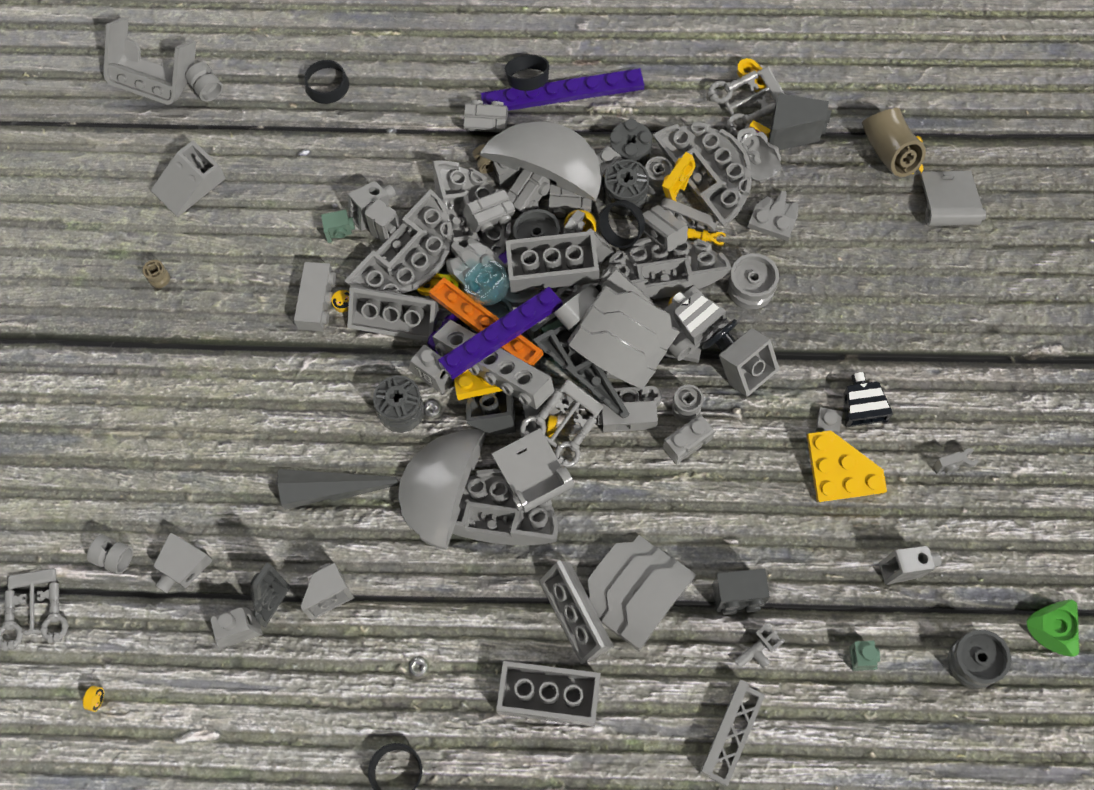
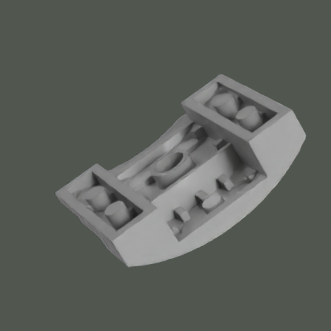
M605 285L567 341L571 348L601 369L631 385L643 389L655 373V368L665 356L667 349L680 331L671 325L669 313L648 302L633 291L617 293Z
M639 535L633 542L616 543L588 578L589 599L601 623L640 652L670 608L696 578V574Z

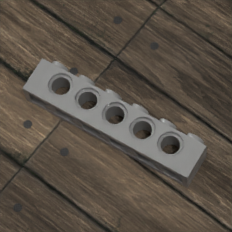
M449 320L432 337L435 343V350L438 354L444 356L476 334ZM501 348L468 369L473 375H479L490 385H496L505 394L513 395L522 404L529 405L536 410L554 392L552 379L549 375Z

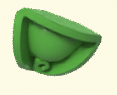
M1069 599L1051 604L1036 611L1027 619L1029 632L1045 648L1070 657H1075L1079 654L1077 602Z

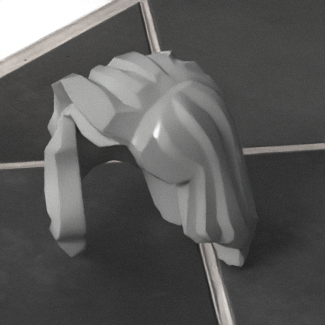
M752 127L740 130L737 140L741 143L749 157L751 179L762 183L777 176L782 169L779 148L770 144L763 132L757 133Z

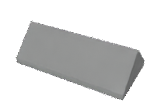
M350 286L347 328L428 341L431 333L436 330L440 312L438 304L434 299Z
M561 560L556 562L539 582L581 665H584L611 650L614 646L571 563Z

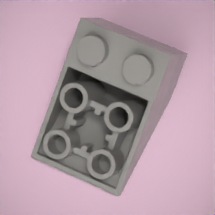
M192 140L176 153L152 187L151 192L178 218L226 178L220 165Z

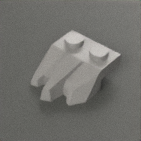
M781 191L776 201L766 196L756 204L748 228L789 241L798 218L799 204L786 203L787 191Z
M469 238L466 248L455 242L452 243L451 250L456 257L446 260V266L449 274L457 282H460L472 295L505 266L490 248Z

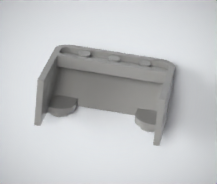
M128 18L107 23L104 55V78L106 82L112 86L169 105L176 102L188 83L185 78L186 72L195 62L196 41L192 40L175 47L174 68L170 69L140 58V46L136 41L127 38Z

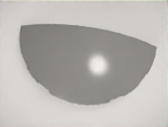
M542 121L517 124L495 135L480 152L482 157L517 171L519 168L526 169L556 181L557 187L595 202L599 195L601 175L598 157L582 136L565 126Z
M692 122L689 126L681 127L675 124L653 134L656 142L673 167L685 152L693 155L696 167L689 178L687 187L723 227L731 222L742 210L752 185L750 160L741 143L723 129L719 131L710 128L706 123Z
M433 161L435 191L444 203L452 224L451 245L455 242L466 248L468 246V239L472 238L490 248L498 257L505 250V241L509 238L511 223L508 222L505 225L498 223L485 233H482V231L473 233L469 222H467L463 215V209L466 203L499 190L494 189L487 182V177L475 169L470 171L460 167L459 163L452 161ZM450 246V254H451L452 258H455L456 256H455L454 253L452 252L451 246Z
M430 189L402 219V225L376 252L373 250L344 282L349 286L403 294L416 290L430 281L444 265L450 252L452 240V224L449 220L447 209L436 193Z
M650 237L637 240L635 244L625 251L618 250L609 259V266L607 267L611 269L615 265L650 299L672 297L679 292L684 294L693 286L697 289L706 287L730 274L732 270L725 255L722 252L718 254L712 250L711 244L703 240L697 239L694 242L687 240L682 245H677V248L668 252Z
M467 429L443 435L428 443L415 454L405 468L398 491L402 516L408 527L413 529L421 540L429 545L447 550L461 510L459 507L460 500L470 472L475 469L487 432L480 429Z
M485 469L476 471L475 475L468 477L459 503L461 510L452 534L473 540L504 545H541L557 542L558 520L551 500L526 513L523 510L518 511L512 500L515 496L500 469Z

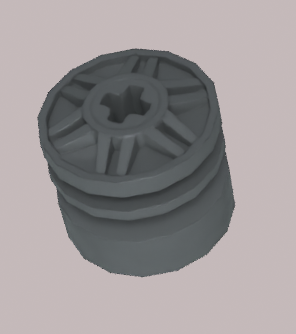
M622 159L610 165L605 173V204L608 205L616 201L626 200L634 203L642 210L647 202L649 174L646 168L641 163L629 159ZM614 205L611 208L613 213L620 216L634 215L629 209L620 205Z
M400 375L387 377L374 390V407L385 428L393 432L403 433L411 431L420 424L424 417L425 408L419 387L413 380Z

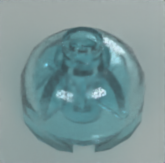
M492 260L488 261L489 264L482 265L479 263L469 270L464 279L466 283L464 290L475 303L484 306L500 302L509 290L510 282L506 270L499 262Z

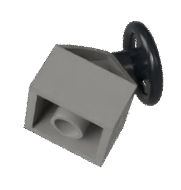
M733 319L703 343L702 349L706 350L713 344L720 348L722 352L719 354L729 385L748 397L777 373L780 368L771 340L753 328L737 340L728 333L738 324V321Z

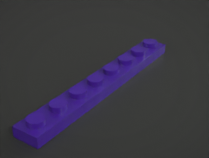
M641 68L548 82L544 86L530 91L509 88L481 93V100L486 105H491L492 101L503 102V106H507L508 111L644 90V81Z

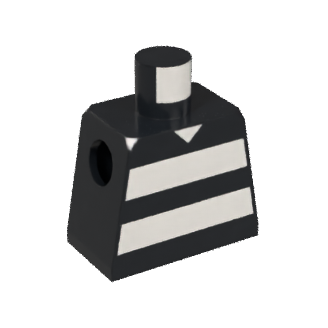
M863 372L853 374L851 376L853 385L847 386L844 392L846 428L888 422L893 412L880 383L877 381L867 383L865 373Z

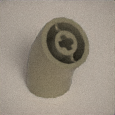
M900 108L879 112L861 122L876 154L894 175L906 177L913 174L921 166L926 155L925 146L909 129Z

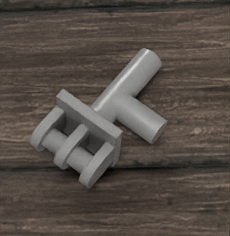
M770 622L755 632L760 640L735 659L740 668L754 657L764 669L771 662L762 653V650L767 647L773 652L785 642L784 638L780 639L777 635L779 632L771 628L772 624ZM764 631L769 635L767 638H764L762 635ZM772 639L775 645L771 646L768 641Z

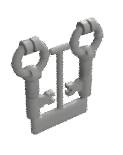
M765 67L757 72L754 70L732 82L716 81L710 86L707 95L711 102L725 103L730 114H733L728 119L725 127L731 135L737 136L739 131L734 127V120L737 118L743 119L746 125L744 129L749 128L753 120L756 121L774 112L776 103L769 105L765 102L766 99L763 96L761 97L762 100L757 99L761 109L750 115L734 114L733 108L767 91L770 92L775 102L777 101L778 93H785L770 67ZM758 75L761 76L767 88L730 106L727 101L732 97L733 90L747 84L750 86L751 92H753L754 88L756 90L759 89L758 85L755 84V79L758 78ZM724 86L727 95L719 98L714 90L715 88Z
M569 379L564 382L559 391L555 390L538 415L526 417L522 420L520 426L521 438L530 433L526 430V426L531 421L540 425L545 435V419L552 409L556 407L562 413H565L564 408H569L567 404H563L560 400L563 396L561 393L564 392L576 401L575 405L551 438L545 436L548 443L556 447L555 455L560 464L566 468L572 467L579 462V445L597 422L595 418L603 409V405ZM579 405L593 414V417L589 416L586 420L582 419V416L577 413L576 416L578 418H574L573 421L579 423L581 429L573 440L564 441L557 446L554 439ZM565 447H569L575 452V457L570 462L560 455V452Z
M52 568L9 576L8 591H5L4 623L0 627V648L3 651L15 650L20 644L23 635L40 632L49 643L60 642L66 635L69 625L66 618L59 614V583H56V569ZM51 582L49 590L37 592V595L40 596L37 597V600L49 599L50 608L49 615L44 620L41 629H34V585ZM30 586V630L23 633L21 626L15 622L14 608L19 603L26 604L27 600L24 598H27V595L20 594V596H15L13 589ZM60 621L62 624L61 632L48 634L47 627L49 623ZM15 629L17 632L16 639L3 642V632Z

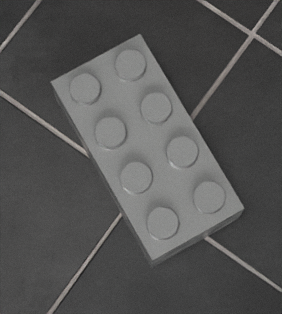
M594 231L505 241L511 292L600 282Z
M503 661L496 711L499 715L595 727L601 673Z

